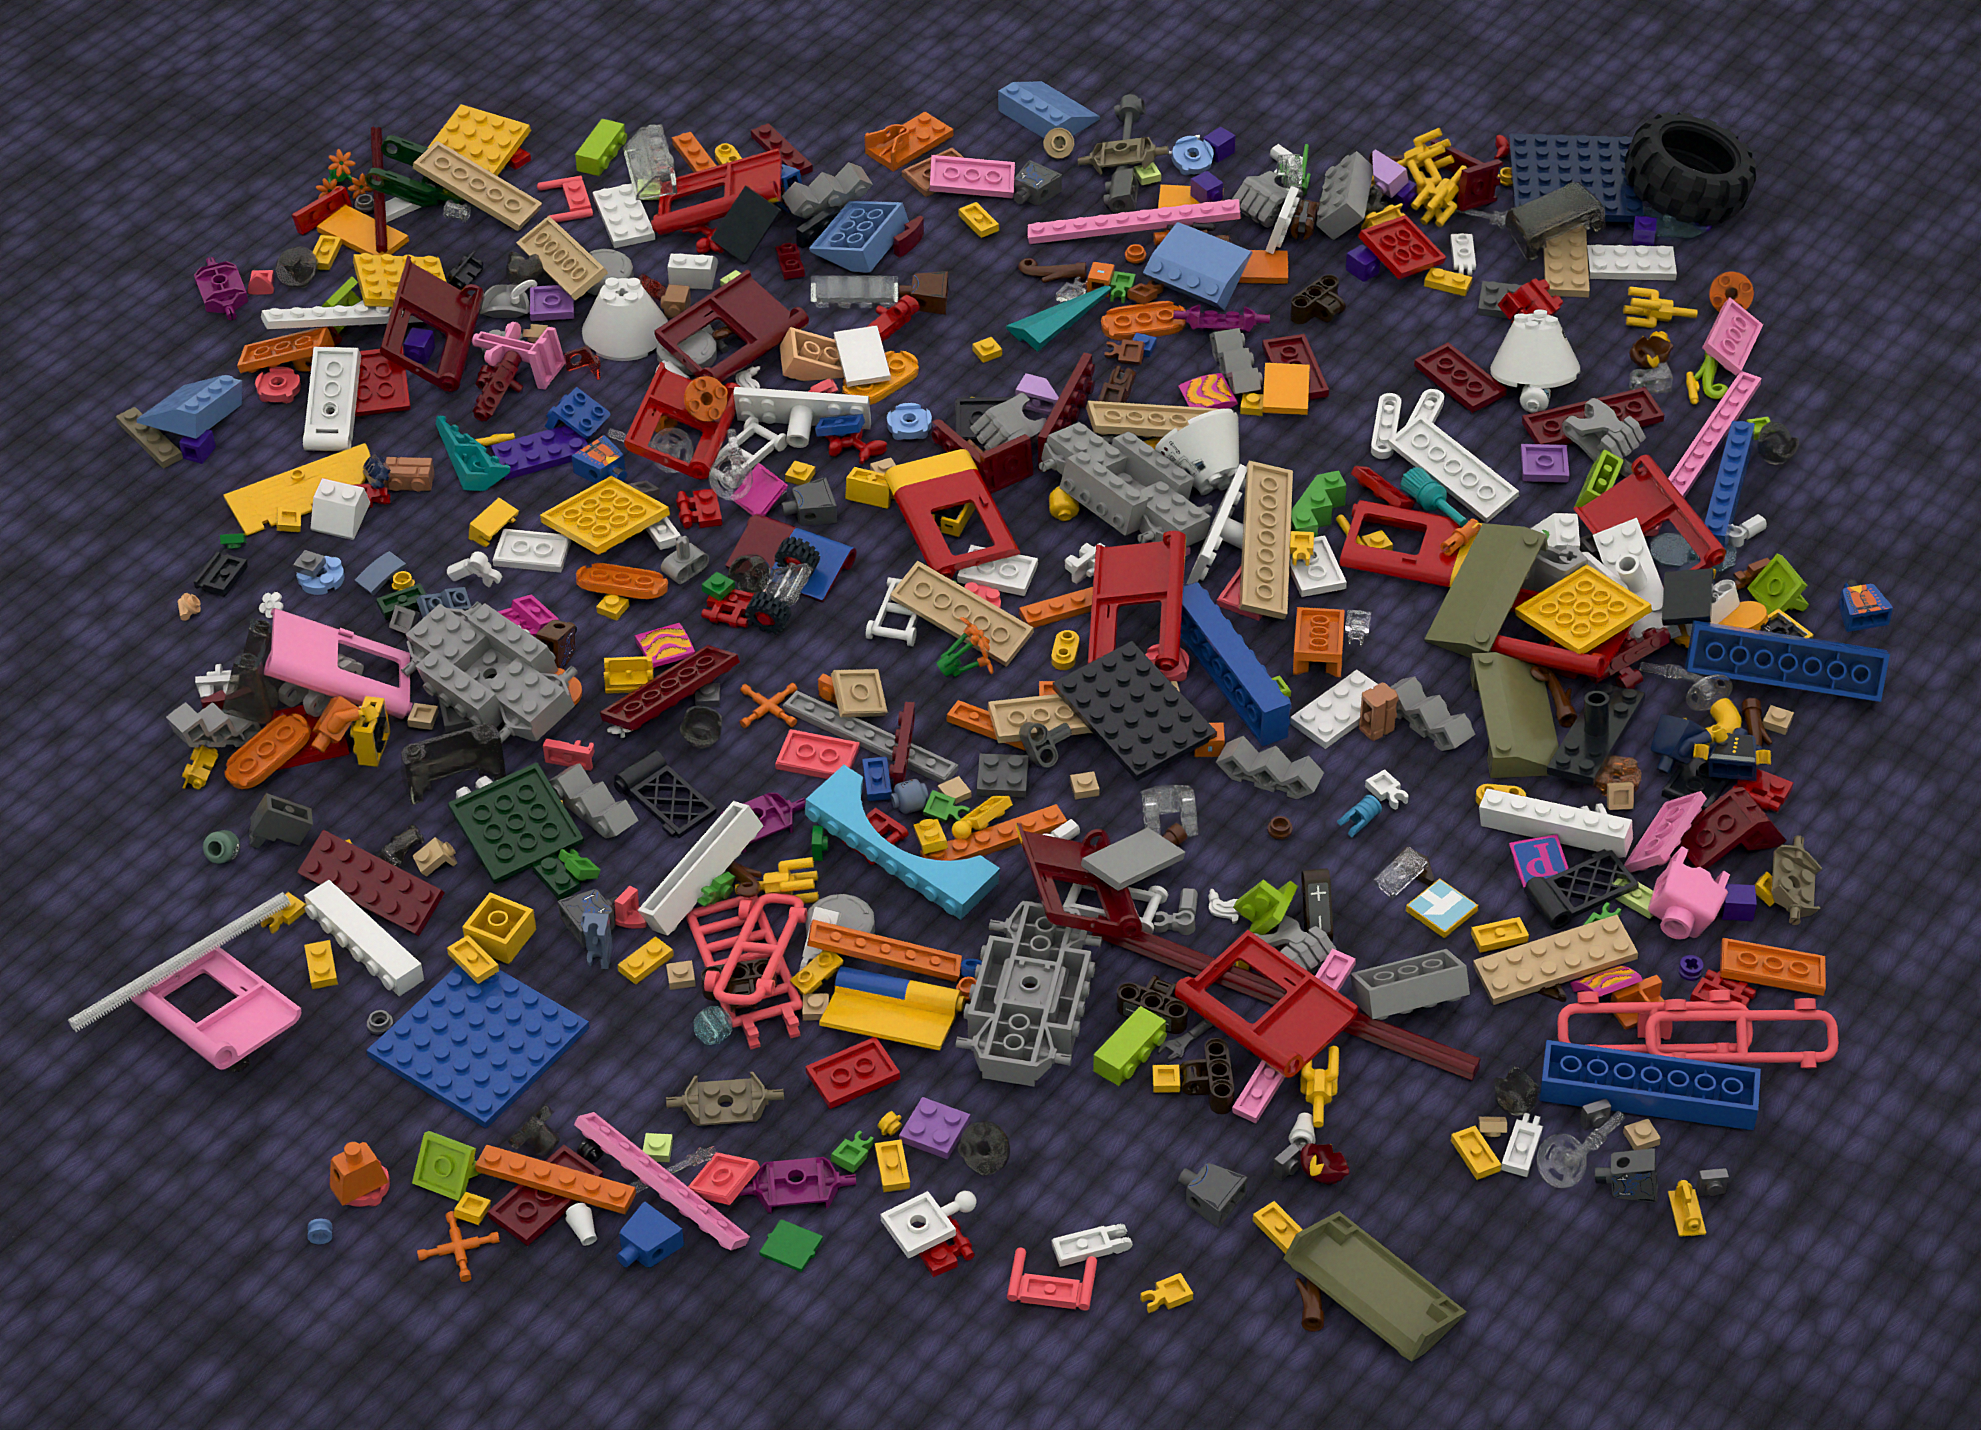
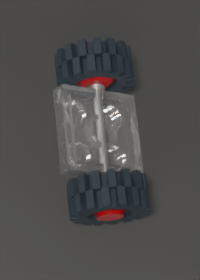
M787 537L779 546L774 560L778 562L777 566L782 568L774 569L762 593L756 592L745 609V616L748 617L747 620L754 622V627L759 626V630L763 631L765 629L767 633L773 632L777 634L782 632L791 616L789 606L794 605L798 601L801 590L808 582V577H811L820 560V553L815 551L816 548L814 546L810 547L808 541L804 543L801 538L796 540L795 537H791V539Z

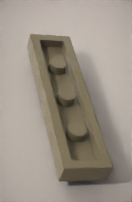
M136 407L116 416L117 423L163 469L183 459L182 452L157 428L137 423V418L143 414Z

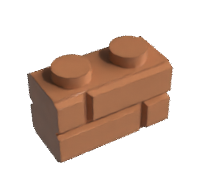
M386 458V463L391 471L388 481L384 480L385 488L393 491H431L434 479L432 458Z
M1382 682L1374 686L1373 689L1370 688L1362 692L1359 729L1373 741L1383 737V734L1387 735L1394 731L1395 719L1397 718L1396 704L1399 701L1397 692L1386 683Z

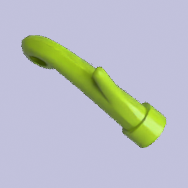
M1705 351V360L1694 378L1697 381L1703 376L1704 393L1712 399L1719 400L1723 398L1728 387L1724 384L1713 385L1719 362L1715 358L1710 357Z

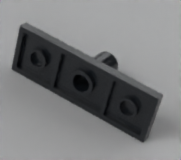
M1599 682L1594 691L1585 695L1584 708L1548 764L1547 775L1594 785L1644 703L1645 692Z

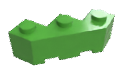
M1339 470L1319 474L1314 478L1291 510V531L1314 532V537H1317L1319 527L1331 525L1332 508L1345 506L1346 483Z

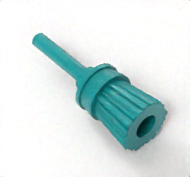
M1413 467V469L1403 474L1400 484L1401 489L1415 498L1417 503L1425 510L1435 511L1441 509L1461 527L1468 523L1466 518L1446 502V489L1437 481L1432 480L1423 468Z

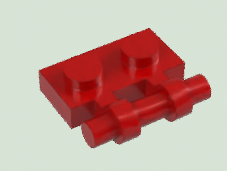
M715 488L693 491L692 498L686 496L684 491L677 493L676 504L677 508L680 509L679 519L683 523L684 528H690L692 523L696 522L699 523V528L722 525Z
M733 589L721 601L709 595L707 607L712 608V610L703 609L701 617L709 619L712 623L723 622L729 624L730 627L738 628L740 626L747 628L748 618H743L742 615H745V609L754 593ZM722 611L731 612L732 614L722 613Z
M1757 769L1756 781L1738 779L1737 786L1734 785L1733 788L1744 787L1761 809L1765 811L1770 809L1778 812L1781 804H1784L1792 791L1794 782Z
M1708 969L1705 978H1701L1691 993L1690 1001H1709L1710 990H1730V1001L1740 1002L1748 1007L1750 999H1754L1757 990L1748 987L1746 982L1720 977V971L1717 973Z
M951 1216L947 1218L956 1228V1236L952 1237L954 1244L948 1246L946 1241L919 1253L933 1277L958 1267L956 1257L963 1255L964 1259L968 1261L975 1256L971 1249V1242L962 1235L957 1220L952 1219Z

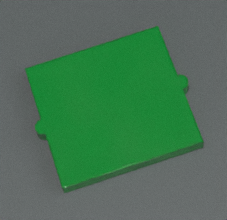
M781 1219L773 1232L767 1235L768 1239L759 1251V1255L802 1272L809 1260L815 1257V1251L822 1242L823 1236Z

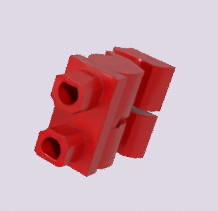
M1535 278L1531 282L1519 287L1513 294L1511 292L1506 293L1497 305L1510 320L1516 314H1534L1535 310H1546L1547 315L1554 316L1561 308L1563 300L1557 295L1551 297L1548 293L1550 285L1545 279L1538 281Z

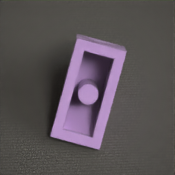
M1375 149L1372 152L1375 188L1379 193L1386 194L1392 198L1409 182L1407 170Z
M1025 373L1016 388V396L1020 393H1025L1030 399L1025 409L1050 415L1059 399L1046 378Z

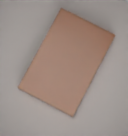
M953 148L937 154L938 156L964 158ZM931 157L902 170V177L925 197L936 193L929 191Z

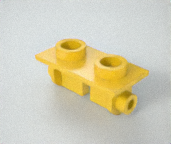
M1403 204L1389 205L1381 212L1368 214L1361 229L1404 216L1405 214L1400 212Z
M204 745L194 748L190 760L194 762L192 765L188 763L182 775L186 780L182 788L185 789L187 783L192 784L196 789H201V787L205 786L211 772L210 770H212L218 758L217 749L213 747L208 748Z
M823 950L791 978L790 981L799 989L798 991L802 996L803 994H812L823 984L821 981L824 978L828 980L839 970L844 960L834 952Z
M1681 1180L1677 1183L1678 1186L1675 1191H1668L1679 1237L1706 1235L1696 1191L1687 1180Z

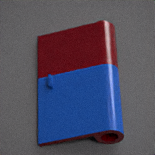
M761 514L751 516L747 522V528L725 565L728 569L779 587L787 571L784 572L782 571L783 567L777 566L778 562H775L774 556L785 538L789 537L791 539V537H795L796 540L801 538L803 539L802 542L808 541L810 547L814 546L816 548L815 551L820 553V560L811 577L803 579L802 576L796 578V575L793 574L788 579L784 589L824 603L842 568L849 570L854 564L857 553L854 547Z

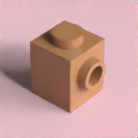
M668 284L665 296L662 295L661 309H664V315L666 318H674L690 307V286Z

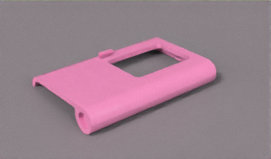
M276 608L271 610V615H273L271 652L265 663L264 675L331 697L342 696L349 702L362 706L365 696L385 698L387 715L399 719L409 716L413 703L410 702V675L407 677L401 671L410 662L409 652L354 635V632L342 628L336 629ZM338 643L397 662L399 664V688L340 669L338 667Z
M218 946L212 952H207V955L204 953L205 956L199 957V960H194V963L191 961L189 966H183V969L180 971H175V974L172 972L173 975L167 976V979L164 977L165 980L161 979L162 982L159 981V984L156 982L157 985L153 984L154 987H148L149 990L145 988V992H140V995L137 993L138 996L132 997V1001L213 1066L221 1070L232 1066L293 1026L301 1016V1008ZM206 973L237 998L200 1022L195 1023L165 1000L164 997L196 976Z

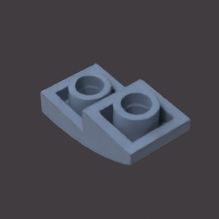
M389 551L371 563L355 581L374 596L388 580L393 582V576L403 571L407 564Z
M465 587L444 589L441 593L420 595L416 599L422 618L439 604L446 608L462 609L464 611L471 607Z

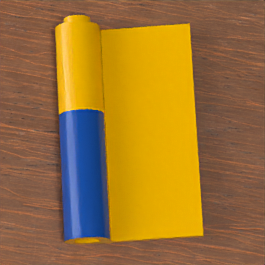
M840 966L835 981V992L819 1021V1025L941 1050L958 1011L962 1012L964 1009L965 996H962L961 990Z

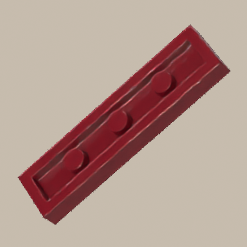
M769 123L751 130V137L766 151L779 148L782 164L799 169L801 176L813 171V165Z
M905 702L904 711H899L898 726H901V729H896L895 743H898V747L893 746L892 761H895V764H890L889 779H893L894 787L898 783L905 782L915 724V702Z

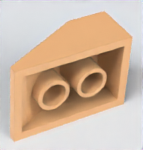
M792 327L789 328L779 345L783 376L801 381L844 378L835 339Z

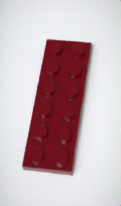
M1083 353L1038 435V470H1040L1039 464L1043 462L1041 457L1048 435L1071 426L1074 421L1077 422L1080 409L1086 406L1087 396L1093 393L1095 381H1092L1095 364H1092V354Z
M1646 387L1596 398L1609 406L1615 412L1619 421L1624 422L1625 418L1631 416L1640 424V427L1664 422V413ZM1589 400L1523 415L1522 424L1535 444L1567 445L1575 443L1564 434L1562 423L1569 416L1588 419L1585 416L1584 409L1585 403Z
M706 645L600 712L601 719L631 731L639 729L646 721L658 717L662 711L677 705L678 701L694 694L700 687L712 683L719 675L729 672L732 667L740 663L738 654Z
M322 830L297 872L318 885L330 880L355 904L417 936H420L445 894L441 889L325 830Z

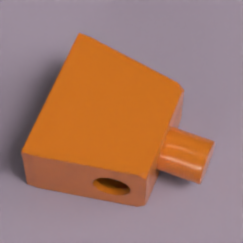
M349 1142L345 1145L344 1152L331 1159L330 1189L342 1206L389 1183L379 1160L366 1142L360 1144Z

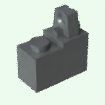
M266 793L250 817L251 826L249 832L251 833L249 835V845L259 849L266 839L275 841L276 838L284 842L300 845L313 826L312 809Z

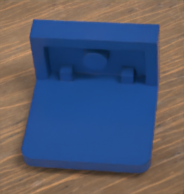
M576 387L569 395L565 394L561 398L557 407L553 406L546 415L549 419L544 427L550 430L564 422L583 438L589 439L608 420L610 412Z

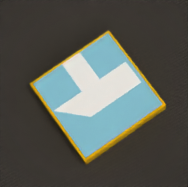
M1438 879L1406 905V912L1443 938L1447 937L1478 911L1476 903L1441 879Z

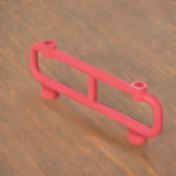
M779 893L764 894L758 897L754 903L753 900L742 899L739 904V919L746 921L721 974L718 971L708 970L706 972L704 980L705 991L713 992L718 1001L733 1005H753L760 1002L765 995L773 996L775 980H772L776 969L797 923L806 922L807 908H804L803 901L797 896ZM777 903L794 906L790 907L789 918L776 945L747 942L764 905ZM742 952L771 955L762 977L757 980L756 990L753 994L740 995L724 992Z
M1710 990L1709 1001L1686 1002V1011L1749 1010L1740 1002L1730 1001V990ZM1578 992V1003L1565 1006L1558 1015L1559 1042L1571 1043L1568 1035V1018L1572 1014L1649 1013L1650 1017L1655 1012L1665 1011V1002L1599 1003L1598 992ZM1747 1021V1040L1749 1048L1753 1038L1752 1021ZM1660 1022L1656 1026L1657 1049L1662 1053H1737V1043L1661 1044ZM1587 1044L1589 1046L1648 1053L1646 1044Z
M1814 998L1794 999L1795 1010L1686 1011L1685 999L1664 1000L1665 1011L1655 1012L1651 1015L1645 1027L1648 1054L1714 1063H1800V1068L1802 1069L1817 1068L1816 1063L1829 1061L1835 1056L1839 1044L1836 1020L1828 1012L1816 1010V999ZM1820 1020L1827 1026L1828 1047L1823 1052H1748L1747 1021ZM1662 1021H1736L1737 1053H1662L1657 1049L1656 1026Z

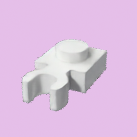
M1386 770L1366 780L1365 787L1380 801L1387 798L1391 808L1398 809V800L1403 801L1405 804L1408 803V794L1400 790L1401 784Z

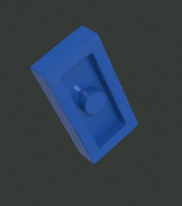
M863 414L820 418L815 431L817 437L828 435L844 436L849 433H859L865 423Z
M887 757L862 759L867 800L891 799L892 789Z

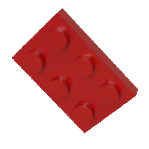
M876 1037L805 1066L806 1074L829 1109L900 1079V1071Z

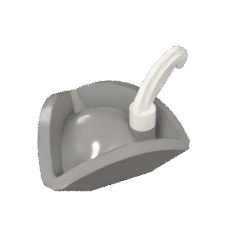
M527 280L519 285L492 286L484 294L479 313L493 318H517L530 312V304L525 290L530 286L536 287L537 282L535 280Z

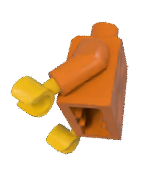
M342 696L331 698L312 730L318 735L311 746L324 753L330 743H338L351 723L353 721L356 723L357 720H360V716L364 715L367 722L377 718L379 714L376 708L372 705H367L360 710L359 707Z

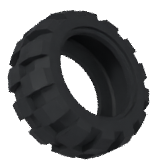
M1670 112L1658 114L1654 118L1651 117L1636 130L1624 158L1625 177L1628 185L1634 186V193L1642 202L1647 201L1651 204L1652 209L1662 215L1668 214L1675 217L1677 221L1687 224L1697 222L1700 226H1710L1716 222L1722 224L1730 220L1744 208L1756 181L1755 160L1752 159V152L1748 146L1738 140V136L1729 129H1723L1716 125L1717 122L1704 117L1703 119L1693 117V114L1678 112L1676 115H1672Z

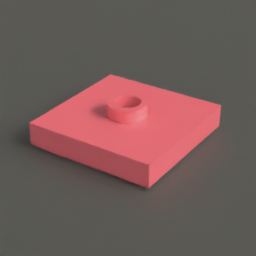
M716 1152L688 1187L702 1199L730 1205L760 1169V1166L755 1160Z

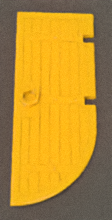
M364 443L224 494V499L246 536L265 530L263 525L265 523H269L271 527L276 526L277 508L301 509V516L311 513L313 497L322 478L350 485L363 484L367 479L363 473V465L371 457L370 452Z

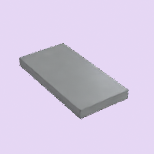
M1146 828L1082 858L1081 866L1119 891L1183 860L1185 851L1150 828Z

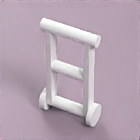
M749 417L744 424V431L719 451L709 475L729 487L735 488L738 480L774 449L783 451L788 445L786 442L787 435L784 433L777 435L759 425V420L756 417ZM754 433L770 441L754 455L739 447ZM730 453L746 461L729 476L715 468Z
M888 577V591L876 620L868 621L866 639H872L876 635L906 640L908 646H914L917 632L915 625L919 615L900 604L891 603L890 594L902 579ZM886 613L910 615L911 618L906 630L881 627Z
M1073 883L1063 907L1079 909L1082 916L1098 918V915L1106 916L1104 909L1076 904L1082 888L1094 891L1096 889ZM1151 886L1148 891L1128 887L1132 899L1149 902L1143 917L1139 918L1142 923V930L1152 934L1154 931L1152 920L1159 904L1166 902L1168 897L1167 891L1160 886Z

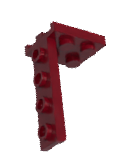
M1436 138L1431 140V145L1440 142V140ZM1452 146L1445 148L1444 153L1432 158V160L1437 161L1452 155L1454 163L1443 168L1453 173H1456L1462 165L1467 167V169L1462 170L1460 176L1457 210L1463 212L1497 201L1495 189L1496 186L1500 185L1501 178L1498 177L1499 167L1503 166L1502 161L1496 159L1483 163Z
M942 420L932 421L933 431L931 435L933 441L944 448L947 453L960 449L968 450L990 494L1034 475L1031 440L1026 434L980 454Z

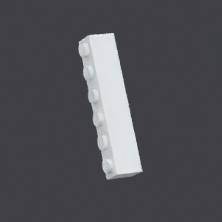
M1486 789L1479 806L1481 826L1533 838L1557 834L1561 844L1597 852L1604 849L1607 852L1612 850L1616 856L1625 858L1633 840L1632 820L1492 789Z
M733 801L638 909V912L653 931L667 936L674 931L680 921L692 911L698 898L703 896L704 893L701 892V889L705 886L709 887L714 878L722 875L734 859L741 854V851L748 843L756 837L763 824L749 805Z
M330 880L304 895L307 915L312 920L316 919L327 934L331 933L342 948L346 947L356 961H361L365 964L371 975L378 976L386 989H392L400 997L424 981L421 963Z

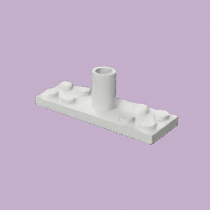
M744 387L734 388L733 395L737 420L746 422L749 417L754 416L759 422L789 424L786 442L792 447L803 448L808 445L811 425L817 426L820 418L863 414L865 423L862 429L871 428L869 396Z
M1242 464L1239 465L1223 497L1186 583L1188 585L1198 582L1199 579L1204 580L1209 570L1206 565L1211 566L1217 554L1213 552V549L1217 551L1222 540L1242 549L1243 524L1230 518L1235 509L1232 505H1237L1242 495L1239 489L1243 491L1245 487L1247 467Z
M1634 518L1594 534L1593 538L1603 565L1627 585L1629 591L1649 602L1652 606L1651 613L1634 623L1629 632L1631 638L1638 639L1642 637V632L1651 627H1655V629L1667 628L1671 639L1681 636L1678 625L1663 626L1664 588L1638 519Z

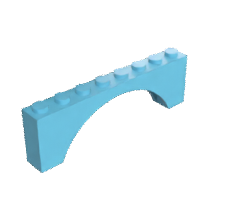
M846 765L840 767L806 798L805 815L812 822L823 826L830 834L836 835L846 842L849 847L855 848L864 854L867 859L876 862L889 874L895 875L904 881L908 887L916 889L929 901L935 902L944 908L948 914L954 915L960 920L998 885L1000 868L981 855L954 861L932 860L907 853L885 840L870 824L861 803L863 777Z

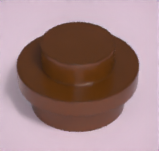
M1274 817L1268 824V833L1275 839H1286L1292 834V824L1286 817Z

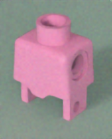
M1681 847L1672 856L1665 871L1657 878L1648 906L1649 912L1662 920L1660 924L1662 931L1674 939H1685L1689 936L1697 938L1715 920L1728 894L1725 886L1730 874L1723 871L1713 880L1710 872L1701 867L1691 868L1684 865L1683 862L1688 852V849Z

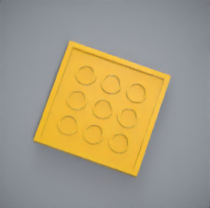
M460 104L428 148L436 141H439L498 176L529 135L531 128L529 124Z
M354 254L353 264L365 306H393L407 255ZM409 255L413 264L446 282L439 258Z
M610 476L540 514L541 523L599 555L618 543L624 542L636 533L642 532L643 529L661 521V519L670 515L668 506Z
M1587 564L1515 608L1517 617L1566 649L1574 651L1579 655L1587 653L1652 612V606L1649 602Z

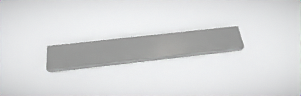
M797 690L783 704L785 712L845 740L860 742V747L882 757H887V759L892 761L893 746L898 747V743H895V735L856 717H840L838 709ZM911 743L908 769L940 784L949 781L958 771V764Z

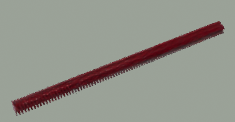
M373 126L371 127L372 168L383 170V153L381 151L382 128H375ZM373 175L374 180L382 181L379 176ZM374 190L376 251L378 253H386L388 246L385 193Z

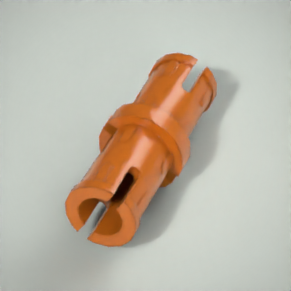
M1470 519L1462 528L1454 530L1452 536L1440 544L1441 550L1449 546L1443 553L1449 556L1461 545L1465 546L1469 543L1470 538L1478 533L1481 528L1480 524L1472 528L1478 521Z

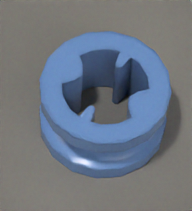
M322 1218L310 1221L308 1224V1240L314 1244H325L331 1241L333 1236L332 1223Z

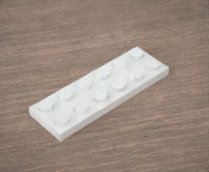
M1419 414L1388 440V445L1415 467L1423 468L1432 480L1442 485L1451 496L1485 523H1488L1519 497V491L1422 414Z

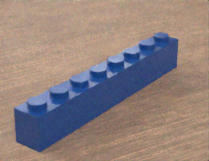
M1732 421L1705 519V525L1725 550L1754 443L1755 423L1745 421Z

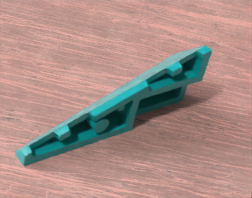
M1105 285L1006 326V329L1020 342L1025 340L1038 352L1062 330L1070 328L1108 295L1111 287Z
M437 416L436 427L463 490L486 491L510 473L511 467L509 465H501L496 455L491 457L486 453L487 448L467 433L462 435L458 432L459 427L455 424L450 426L446 423L445 416Z

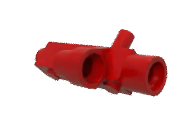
M904 295L889 309L879 305L876 308V313L881 316L867 327L877 326L881 342H883L911 320V316L919 311V303L915 298Z

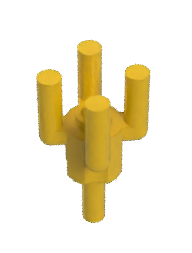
M1440 128L1416 137L1413 141L1415 148L1406 151L1404 159L1396 163L1405 168L1408 161L1414 160L1418 168L1424 166L1425 170L1429 172L1424 161L1427 158L1432 159L1444 153L1445 148L1451 146L1450 140L1447 138L1431 146H1426L1424 143L1442 136ZM1452 155L1435 161L1434 164L1438 170L1454 163Z
M1427 158L1424 164L1432 178H1426L1424 173L1419 171L1414 160H1410L1406 164L1417 184L1418 195L1425 186L1431 185L1436 188L1442 181L1431 158ZM1429 196L1422 203V205H1424L1425 208L1431 201ZM1441 208L1436 210V219L1443 213Z
M1462 165L1450 180L1444 178L1436 188L1431 185L1425 186L1411 203V207L1418 210L1427 197H1430L1431 201L1426 206L1427 212L1420 219L1423 225L1429 223L1435 215L1437 208H1446L1435 221L1438 227H1442L1457 209V204L1452 200L1459 191L1457 184L1460 182L1462 170L1467 169L1466 166Z
M1629 287L1628 295L1648 297L1649 300L1632 298L1631 306L1624 305L1623 314L1647 316V319L1627 316L1626 325L1655 328L1657 320L1669 322L1672 316L1697 318V310L1673 307V300L1659 299L1658 290Z
M813 857L779 862V872L765 873L764 881H758L761 885V891H765V894L793 895V891L814 889V881H818L817 871L790 873V870L814 867ZM818 892L794 895L799 897L804 904L814 903L819 900Z
M1337 1046L1329 1047L1326 1070L1313 1069L1312 1060L1301 1069L1300 1091L1306 1095V1101L1313 1105V1126L1316 1128L1324 1125V1105L1331 1103L1332 1096L1337 1094L1339 1075V1048Z

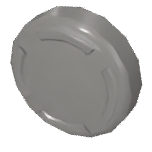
M599 249L589 252L606 269L608 274L600 282L587 290V293L598 296L601 288L605 285V281L611 277L617 279L633 278V265L625 254L612 249Z
M702 329L677 345L702 369L712 366L717 358L716 341L711 334ZM659 342L657 343V360L659 364L663 360L671 361L684 374L694 375Z
M847 894L829 895L816 901L807 912L805 922L806 937L808 936L815 907L841 913L839 926L871 934L875 932L874 912L868 903L856 896Z

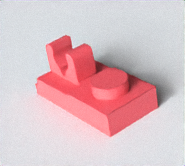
M551 739L545 740L543 751L546 763L567 767L580 763L584 770L592 771V756L595 752L593 743H589L588 747L581 746L580 740H577L574 745Z

